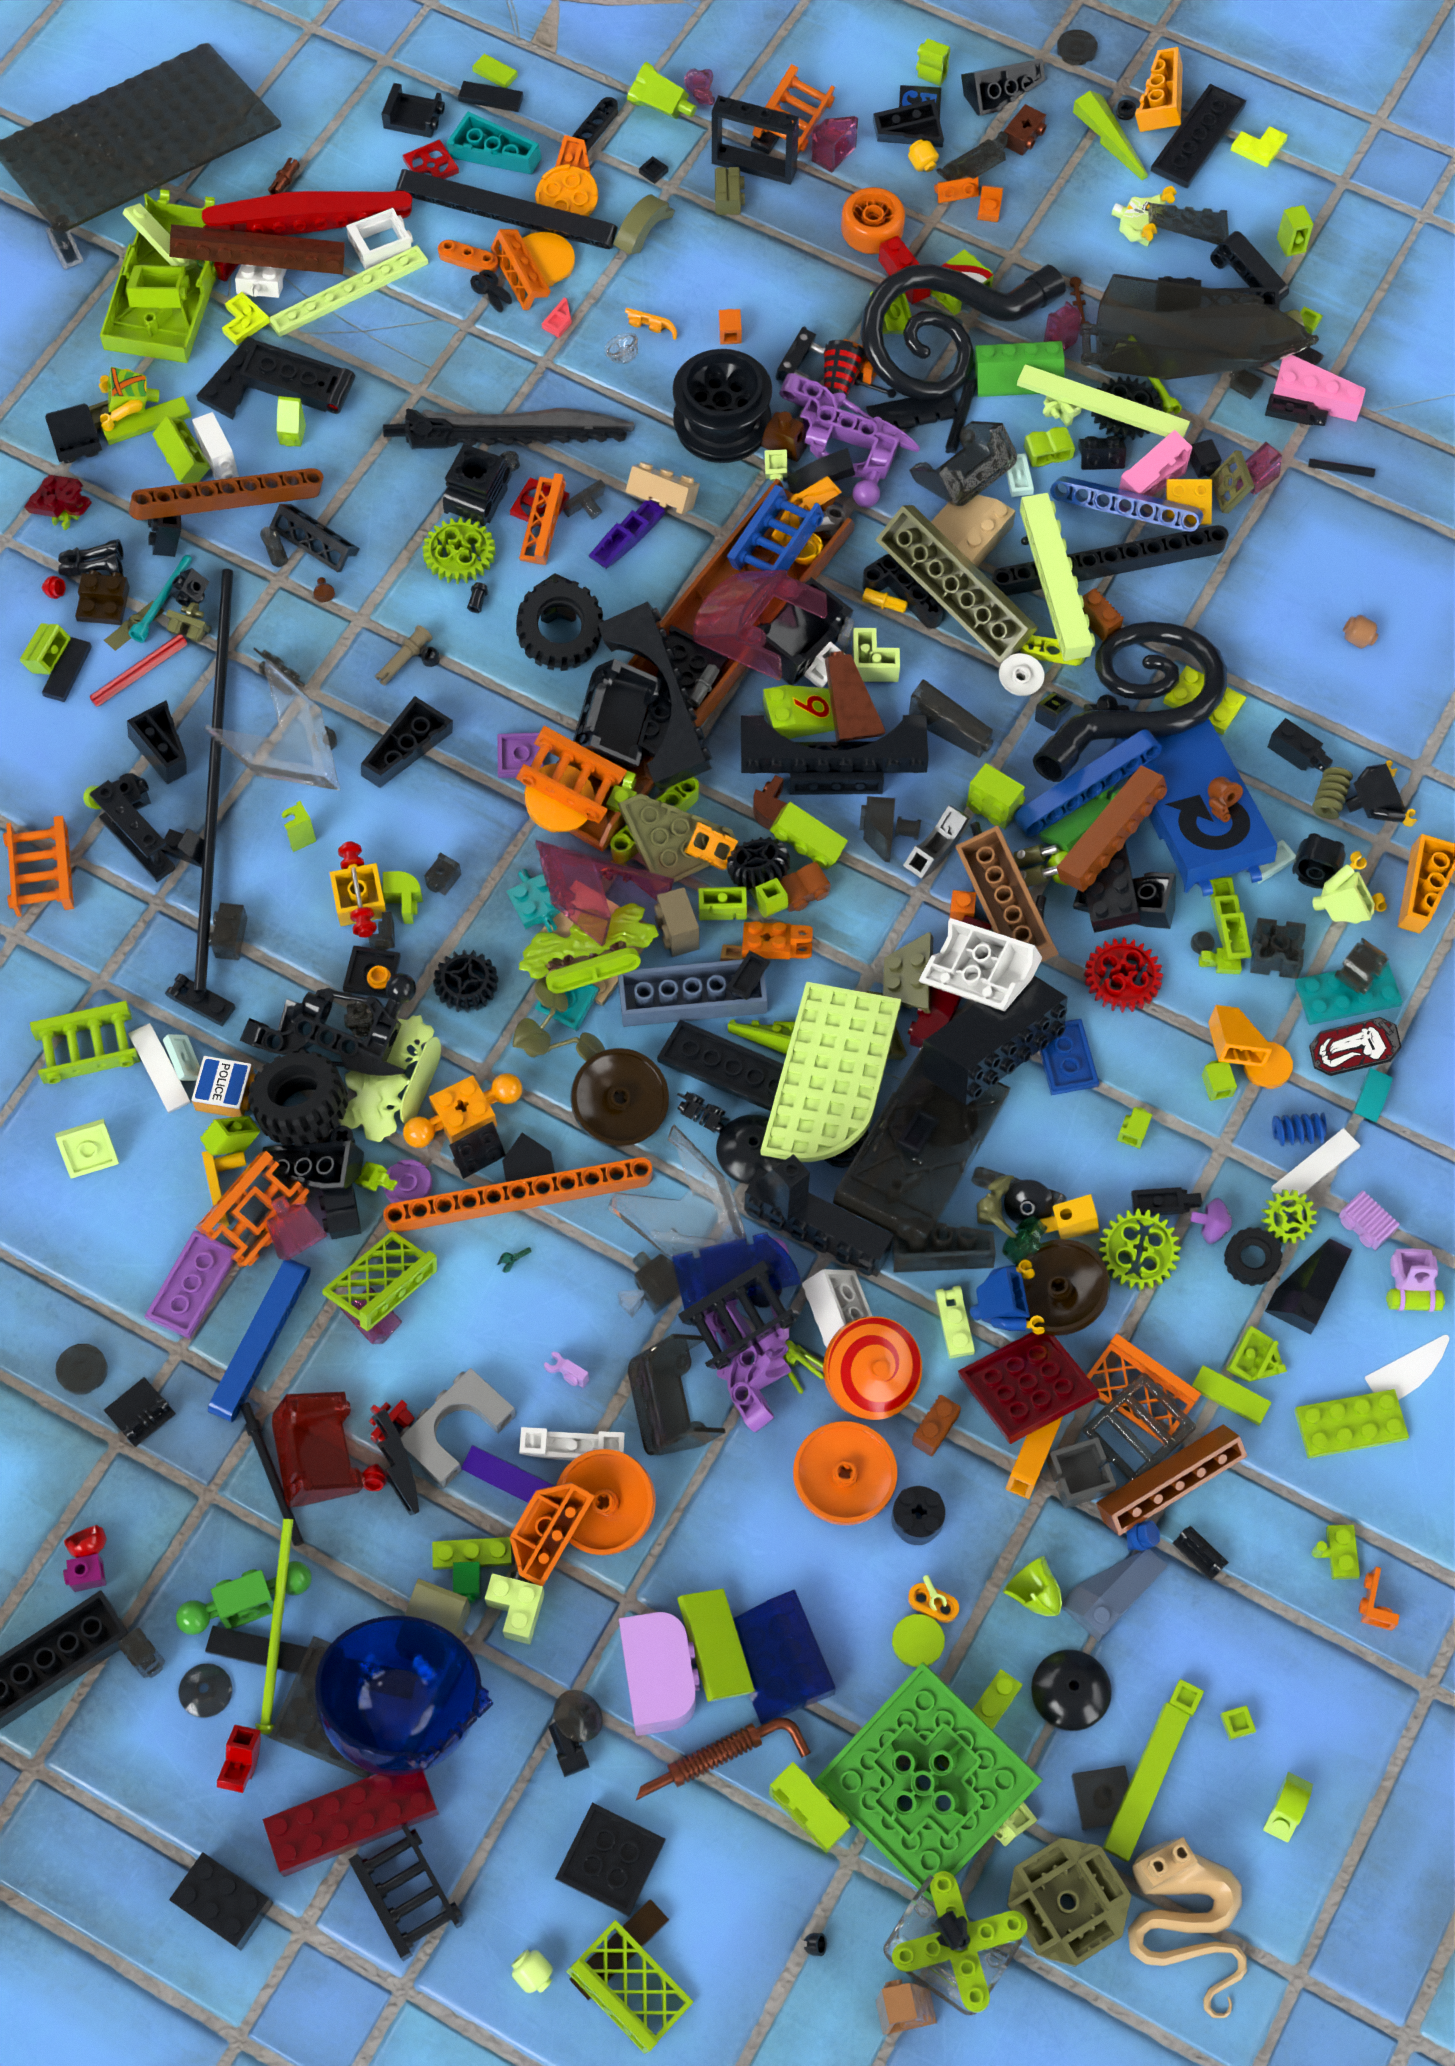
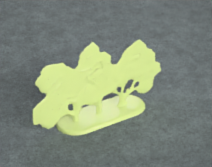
M413 1015L408 1020L397 1019L402 1025L387 1059L388 1063L405 1070L409 1064L418 1061L411 1079L406 1078L405 1073L393 1076L369 1075L353 1070L346 1073L345 1081L347 1088L356 1091L357 1096L348 1102L344 1118L339 1119L341 1126L354 1129L362 1124L366 1139L381 1142L384 1137L396 1132L397 1125L394 1113L400 1109V1118L404 1124L409 1119L417 1117L441 1055L440 1041L437 1037H433L434 1029L432 1026L423 1023L421 1015ZM416 1039L420 1040L419 1045L414 1042ZM424 1042H426V1044H425V1046H424V1048H423V1050H422L421 1045H422ZM412 1045L416 1049L414 1053L417 1055H411L407 1050V1046ZM408 1057L412 1058L409 1062L405 1061ZM408 1085L401 1100L400 1098H398V1093H400L404 1089V1087ZM394 1105V1108L387 1109V1106Z

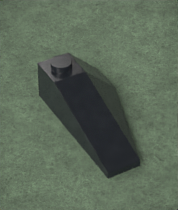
M1043 59L961 74L964 97L978 116L998 112L1003 106L1013 102L1018 96L1028 92L1045 80Z
M1149 872L1145 873L1144 877L1134 878L1133 882L1141 923L1136 925L1170 929L1175 912V873ZM1077 890L1073 908L1089 913L1086 892Z
M1328 1239L1276 1288L1265 1312L1311 1335L1328 1303L1352 1249L1332 1239Z

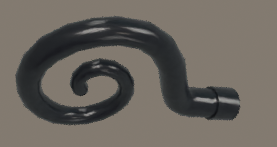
M933 264L906 266L883 279L872 292L863 310L860 336L864 354L874 372L888 386L900 394L917 400H940L954 394L963 386L971 372L974 349L970 336L960 323L952 317L937 311H921L910 317L903 330L905 345L912 354L921 359H926L930 356V348L922 344L917 336L919 328L929 325L941 328L947 332L955 342L958 351L954 370L945 379L936 382L910 377L899 369L890 358L883 339L884 317L890 305L899 295L910 289L928 288L951 295L995 320L1011 322L1027 317L1037 309L1046 307L1062 296L1066 291L1065 281L1061 273L1054 266L1047 264L1025 278L1022 284L1010 292L1003 293L953 269Z
M1150 621L1134 623L1117 629L1103 640L1095 655V671L1100 682L1108 690L1121 697L1136 700L1155 699L1170 693L1179 684V668L1166 657L1147 655L1142 660L1144 668L1160 670L1165 674V677L1156 683H1130L1121 679L1113 668V658L1122 648L1134 644L1157 642L1179 647L1193 655L1204 673V684L1201 692L1191 702L1172 709L1152 712L1091 710L1077 714L1067 720L1053 736L1049 737L1034 755L1033 766L1036 771L1049 781L1060 782L1075 766L1080 754L1092 740L1128 739L1145 729L1149 730L1157 738L1181 734L1204 723L1221 704L1227 688V667L1220 650L1205 636L1188 627L1172 623Z

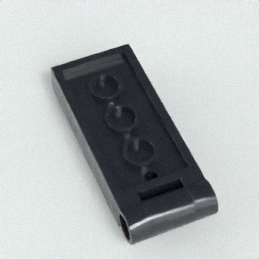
M254 340L239 372V383L275 396L300 398L302 405L324 412L328 410L331 413L339 414L356 376L349 369L330 365Z
M1126 841L1123 848L1117 851L1111 858L1109 865L1103 868L1097 875L1095 882L1085 890L1094 933L1141 923Z

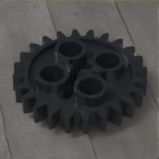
M1118 376L1117 382L1111 378L1109 385L1103 382L1101 388L1097 387L1098 390L1162 411V401L1158 399V392L1152 393L1153 386L1146 388V381L1139 384L1138 378L1132 382L1129 376H1127L1126 381H1123ZM1091 412V416L1095 417L1094 424L1100 423L1099 430L1107 429L1106 435L1113 432L1114 436L1122 435L1123 440L1126 439L1127 435H1130L1131 439L1134 440L1135 434L1140 438H1143L1144 432L1150 434V431Z

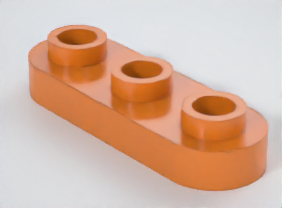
M444 240L438 245L439 258L444 262L479 273L482 270H490L495 273L498 269V258L491 252L453 240Z

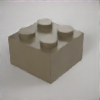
M685 888L657 895V904L654 905L656 916L654 918L658 930L662 929V942L665 950L669 949L672 957L699 950V926Z

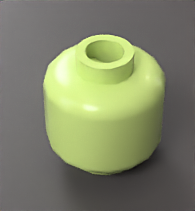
M528 1949L525 1950L511 1965L514 1968L512 1970V1978L526 1993H532L536 1990L541 1993L552 1982L549 1977L552 1974L553 1967L538 1950L531 1952Z

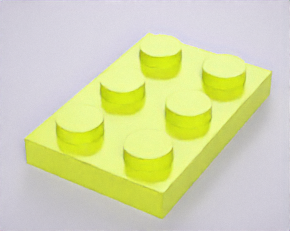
M1186 665L1179 676V684L1165 696L1163 703L1171 708H1177L1191 702L1201 692L1204 684V674ZM1228 687L1226 688L1221 704L1209 717L1216 732L1224 735L1244 705L1247 697Z

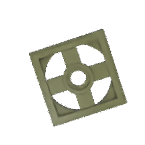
M1235 450L1209 477L1212 479V486L1221 511L1229 514L1255 487L1242 451ZM1236 463L1237 469L1232 473L1229 466ZM1230 478H1232L1231 486L1228 483ZM1241 478L1244 485L1238 491L1236 485L1237 481ZM1227 491H1229L1231 496L1229 501L1224 497Z

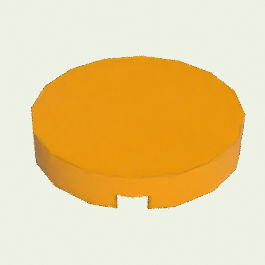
M1268 1042L1272 1046V1052L1265 1067L1243 1065L1246 1077L1254 1085L1266 1087L1265 1089H1274L1281 1087L1288 1081L1293 1070V1061L1290 1053L1283 1046L1274 1042Z

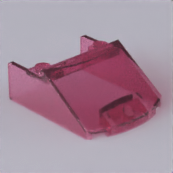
M786 570L739 572L720 583L702 603L694 622V642L780 681L782 678L781 656L763 648L766 642V634L760 628L753 626L754 622L773 596L821 618H825L827 616L826 593L787 576Z

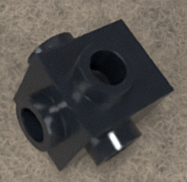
M191 568L180 572L175 577L169 594L182 606L189 607L192 602L199 604L205 597L204 591L209 581Z
M133 773L121 775L119 780L112 782L136 810L151 804L147 793L149 787L144 778Z

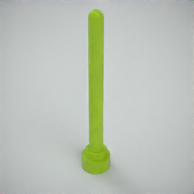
M1127 336L1125 338L1127 345L1163 401V411L1168 414L1172 411L1174 415L1178 414L1182 409L1181 404L1176 398L1170 397L1133 336Z

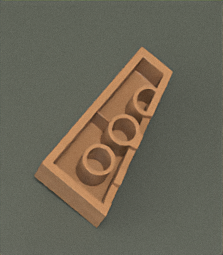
M902 1979L885 1983L884 1988L881 1989L876 1999L883 2035L937 2024L930 1989L912 1983L903 1984Z

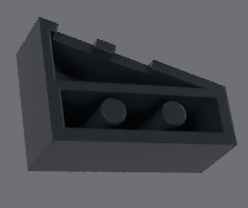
M935 99L873 113V125L877 142L912 145L922 139L923 141H930L934 147H943L944 137Z
M167 700L127 720L128 738L166 784L187 774L186 756L179 735H177Z

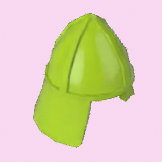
M1041 1556L1026 1565L1003 1589V1593L1012 1597L1032 1612L1044 1616H1058L1060 1614L1062 1606L1061 1589L1048 1567L1045 1556Z

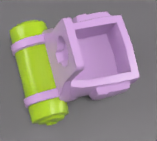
M1396 1249L1390 1260L1391 1274L1395 1277L1396 1284L1395 1288L1389 1289L1387 1292L1386 1302L1388 1308L1397 1311H1442L1445 1299L1442 1290L1436 1289L1435 1278L1438 1276V1267L1432 1250Z

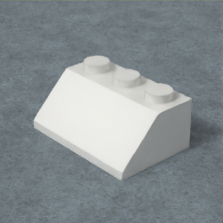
M822 1269L802 1283L826 1348L835 1333L845 1324L857 1318L872 1316L855 1270Z

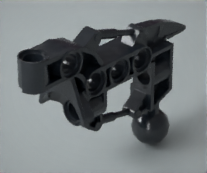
M405 973L391 976L386 982V994L389 997L386 1006L372 996L364 998L350 993L335 991L331 988L317 990L316 994L308 992L302 1003L286 999L278 1031L264 1023L249 1018L240 1041L256 1048L282 1055H287V1052L292 1051L295 1053H299L300 1050L306 1051V1049L315 1044L341 1055L342 1062L332 1061L337 1067H344L347 1070L377 1076L404 1074L406 1072L405 1069L388 1063L387 1059L402 1025L396 1018L402 1004L407 1003L414 997L416 984L413 978ZM334 998L367 1003L374 1020L367 1038L362 1040L326 1025ZM306 1023H310L312 1027L308 1035L303 1033V1027ZM328 1032L333 1034V1041L330 1044L325 1042V1035ZM278 1036L280 1038V1045L274 1049L272 1040ZM350 1041L355 1043V1050L352 1053H348L346 1049Z

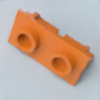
M978 176L938 182L934 185L935 193L938 195V203L979 196Z

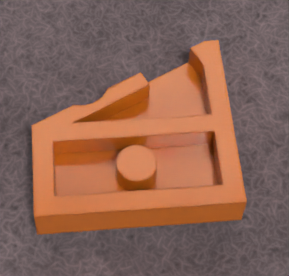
M564 135L555 167L570 165L587 170L591 174L585 140Z

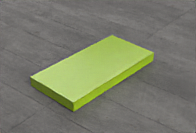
M724 1588L678 1597L677 1600L689 1641L693 1642L695 1661L707 1701L711 1702L754 1692L755 1690Z

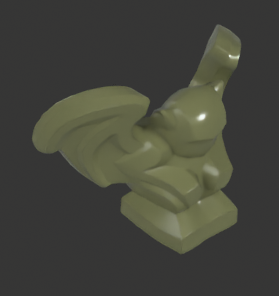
M1003 1175L995 1179L988 1186V1189L992 1190V1192L988 1193L985 1198L977 1203V1223L997 1225L1011 1238H1016L1017 1235L1002 1217L1001 1198L1009 1190L1011 1180L1014 1179V1175Z

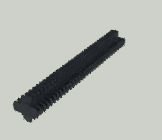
M967 378L963 386L955 418L946 442V453H957L959 440H961L968 410H970L972 397H974L977 386L976 379L971 380Z

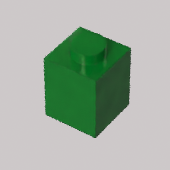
M453 1562V1592L467 1597L469 1604L474 1603L475 1599H481L480 1562Z

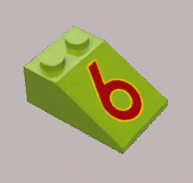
M782 685L763 689V706L767 722L782 736L793 739L835 731L829 688Z

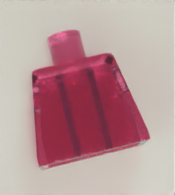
M1267 442L1245 461L1255 486L1250 491L1254 495L1280 476L1282 455ZM1241 478L1237 481L1236 485L1238 491L1244 485Z
M281 1196L271 1202L277 1214L267 1220V1226L279 1259L289 1260L327 1237L326 1232L304 1204L295 1203L290 1206L285 1196Z

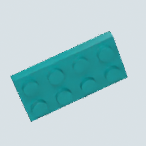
M1388 960L1298 978L1295 981V986L1309 1025L1400 1007L1403 1003Z

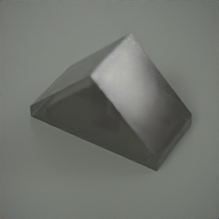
M65 221L45 229L50 247L64 270L84 262Z

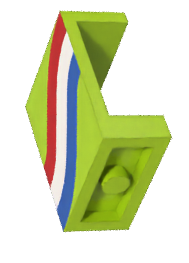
M965 249L941 265V267L960 271L992 288L994 274ZM930 290V294L954 316L961 311V301L951 295Z

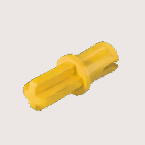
M866 588L863 594L862 602L874 604L881 607L882 610L889 608L905 613L908 606L907 601L889 596V592L882 593Z

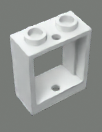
M393 208L346 225L348 239L365 270L411 248L413 237L409 230H405V224L401 215L397 216ZM393 228L399 240L373 250L368 249L363 240L364 238Z
M213 412L193 419L192 422L199 447L211 466L210 469L215 479L239 477L233 451Z

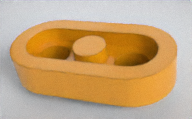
M917 1583L911 1587L908 1594V1602L914 1610L942 1623L952 1622L957 1617L959 1604L953 1596L935 1588L938 1594L946 1598V1606L950 1609L948 1614H944L940 1610L943 1606L942 1601L938 1598L934 1599V1605L937 1610L934 1611L930 1608L929 1601L931 1597L925 1583ZM920 1594L924 1595L926 1601L919 1602L916 1597Z

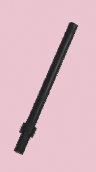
M244 1403L240 1405L246 1421L245 1429L247 1434L253 1439L283 1519H293L292 1542L295 1547L304 1543L262 1436L261 1431L263 1429L260 1421L255 1418L250 1403Z

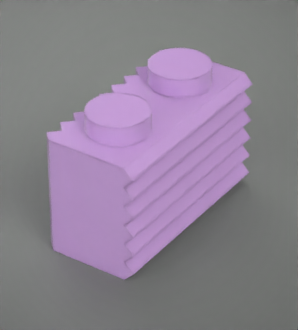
M1363 1190L1342 1209L1338 1216L1341 1218L1340 1221L1346 1229L1354 1230L1359 1235L1361 1243L1368 1248L1372 1247L1375 1251L1396 1232L1400 1225Z

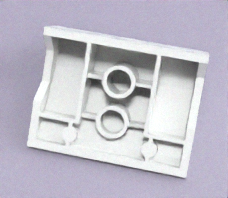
M950 918L948 921V937L940 953L931 955L919 982L1005 1011L1032 980L1042 960V956L1035 945Z

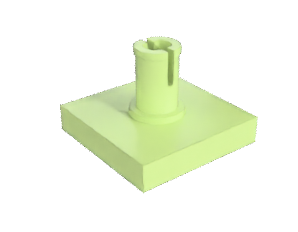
M104 1119L55 1133L57 1144L71 1179L119 1164Z

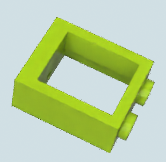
M134 265L126 288L129 307L181 308L183 300L187 299V288H190L191 284L190 275L186 274L185 266Z

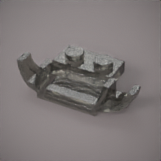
M1002 131L999 132L996 139H987L979 144V146L947 163L943 169L938 168L937 173L946 181L961 179L966 175L975 179L1006 160L1005 152L1003 151L1008 142V135Z

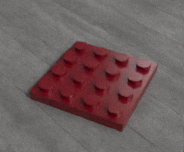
M1031 1332L958 1370L960 1379L1009 1444L1100 1397L1098 1389L1053 1335H1038Z

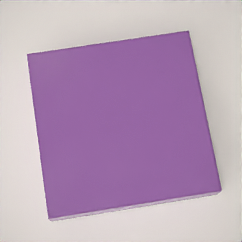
M539 733L497 734L498 778H516L523 764L531 766L540 748L534 744Z

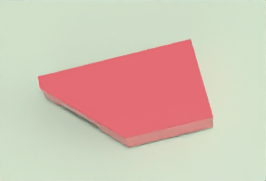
M564 297L541 324L542 329L558 338L572 324L567 298Z

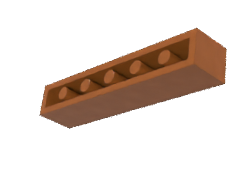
M1140 765L1056 867L1062 882L1082 892L1095 882L1097 875L1103 868L1109 865L1114 854L1123 848L1128 837L1136 832L1142 820L1150 815L1156 803L1166 795L1167 787L1163 775Z
M1224 1424L1096 1502L1104 1524L1119 1536L1127 1532L1137 1523L1143 1522L1246 1458L1247 1454L1242 1440L1238 1434Z

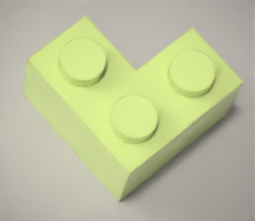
M853 628L852 658L863 682H898L900 648H877L876 628Z
M492 1573L485 1595L486 1605L508 1612L503 1628V1634L506 1639L531 1644L545 1595L543 1586Z

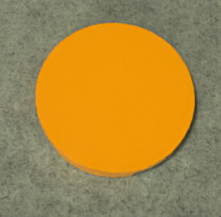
M560 165L550 169L541 177L542 179L535 191L537 204L587 217L595 210L598 203V188L595 179L587 170L570 165Z
M536 232L522 238L548 287L570 276L575 265V255L571 244L565 238L550 232Z
M558 763L545 765L539 769V772L551 778ZM568 765L559 783L572 789L581 771ZM587 779L580 794L593 801L595 797L594 790ZM528 786L525 787L524 798L527 812L531 819L541 828L554 833L577 830L588 820L584 815Z

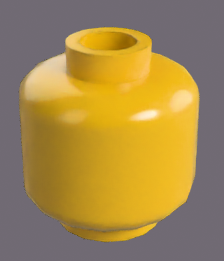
M920 139L909 147L908 159L918 172L926 171L928 173L937 166L936 162L939 154L930 141Z

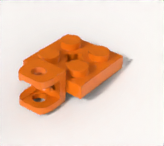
M744 922L742 958L746 957L749 950L765 959L812 957L811 942L813 928L806 925H791L782 922Z

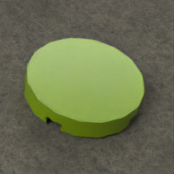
M913 1614L904 1617L897 1623L892 1634V1648L895 1656L907 1666L917 1668L922 1662L927 1666H931L940 1658L944 1649L945 1636L942 1628L933 1618L927 1615Z

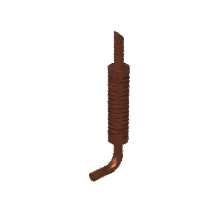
M778 1717L755 1728L753 1723L744 1726L745 1729L740 1728V1732L736 1730L735 1734L733 1732L730 1733V1737L726 1735V1739L722 1737L720 1738L721 1741L716 1740V1744L712 1742L711 1746L706 1745V1749L702 1747V1751L698 1749L696 1754L692 1752V1756L688 1754L686 1759L682 1757V1761L678 1759L677 1763L672 1762L668 1764V1773L640 1786L636 1801L672 1782L678 1788L685 1784L684 1781L688 1783L690 1778L694 1780V1776L698 1778L699 1774L704 1775V1771L708 1773L709 1768L714 1770L713 1766L718 1768L719 1763L721 1766L724 1765L723 1761L727 1763L729 1762L728 1759L733 1760V1756L737 1758L738 1754L740 1756L743 1755V1751L747 1753V1749L751 1751L753 1750L752 1747L757 1748L761 1746L762 1741L760 1738L776 1730L783 1729L791 1735L801 1758L811 1752L800 1728L789 1718Z

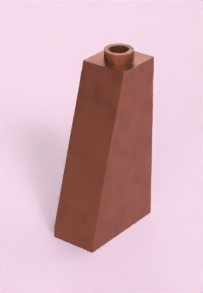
M844 651L830 653V656L825 660L836 742L882 737L885 734V728L851 654L844 655Z

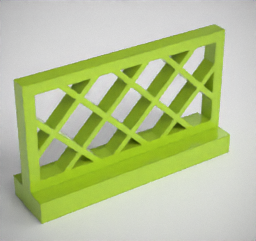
M392 1230L322 1289V1293L360 1321V1327L368 1332L437 1272V1255L430 1250L427 1253L423 1252ZM394 1241L401 1246V1249L386 1250V1246ZM401 1256V1263L386 1264V1257ZM404 1256H416L419 1258L415 1263H404ZM383 1257V1264L368 1265L370 1259ZM402 1270V1274L399 1277L387 1278V1271ZM384 1271V1278L369 1279V1272ZM356 1272H366V1279L351 1280V1276ZM384 1285V1290L379 1293H369V1286ZM366 1286V1293L351 1294V1287ZM338 1287H348V1294L337 1295L333 1291ZM367 1300V1304L358 1310L352 1305L351 1301Z
M616 1920L566 1970L644 2054L652 2050L662 2036L693 2004L690 1997ZM613 1930L622 1937V1949H607V1936ZM603 1941V1949H596ZM627 1943H628L633 1949H627ZM591 1953H603V1969H592L585 1962V1959ZM607 1953H622V1969H607ZM627 1953H637L642 1958V1969H627ZM646 1963H647L652 1969H646ZM608 1974H623V1990H612L608 1986ZM627 1974H642V1990H627ZM646 1974H657L661 1978V1990H647ZM666 1984H667L672 1990H666ZM617 1994H623V2001ZM627 1994H642V2011H632L627 2006ZM647 1994H662V2011H647ZM666 1994H676L684 2002L678 2011H666ZM637 2015H642V2021L637 2017ZM647 2015H662V2028L656 2035L647 2027ZM666 2015H673L667 2022Z

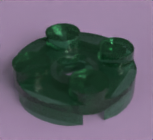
M1029 1217L1015 1228L1018 1231L1017 1237L1011 1238L1009 1236L1003 1245L1002 1253L1014 1265L1018 1264L1028 1253L1035 1254L1042 1245L1040 1239L1046 1232L1047 1226L1035 1217Z

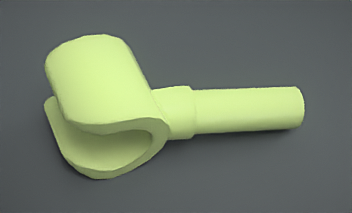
M925 1575L923 1580L931 1597L929 1601L930 1608L934 1611L937 1610L934 1605V1599L936 1598L940 1599L945 1607L947 1604L946 1598L937 1593L929 1575Z

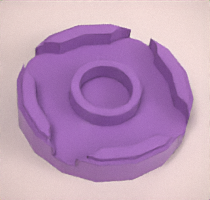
M413 1159L401 1160L387 1169L386 1174L389 1175V1178L398 1182L393 1191L383 1187L386 1197L391 1203L430 1196L432 1176L421 1162Z

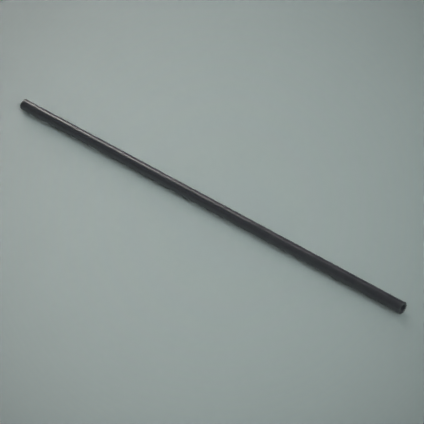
M223 569L221 579L194 993L198 995L206 993L233 585V571L231 569Z

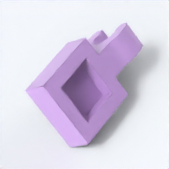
M552 1352V1358L558 1362L553 1366L545 1362V1370L549 1373L562 1372L563 1379L567 1383L575 1387L579 1385L584 1388L589 1381L588 1372L570 1360L563 1359L559 1353Z

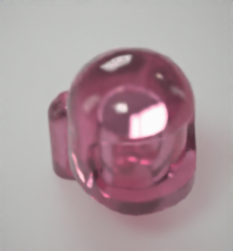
M695 68L690 69L684 77V84L687 90L693 93L698 103L714 104L715 97L712 96V91L709 90L713 81L712 71L710 69L702 71Z

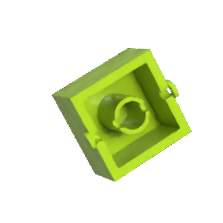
M985 763L970 782L966 806L973 813L987 818L991 824L1006 829L1026 799L1023 796L1025 786Z

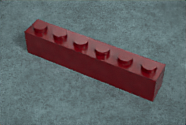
M965 915L962 921L991 931L992 926L972 917ZM932 987L931 1013H924L922 1009L918 1008L917 1022L912 1021L907 1033L911 1035L909 1044L924 1050V1040L953 1019L962 997Z

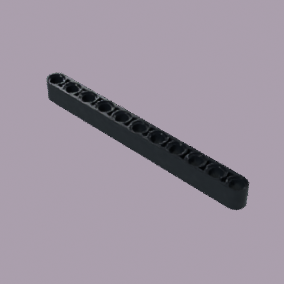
M407 169L401 170L395 191L408 192L414 199L539 232L554 233L566 239L604 249H612L618 229L616 225L606 221Z
M1215 525L1199 528L1192 532L1184 531L1067 554V557H1070L1072 560V575L1076 576L1077 581L1080 582L1217 555L1224 551L1229 533L1224 526ZM1035 561L998 568L992 576V582L1006 596L1042 589Z

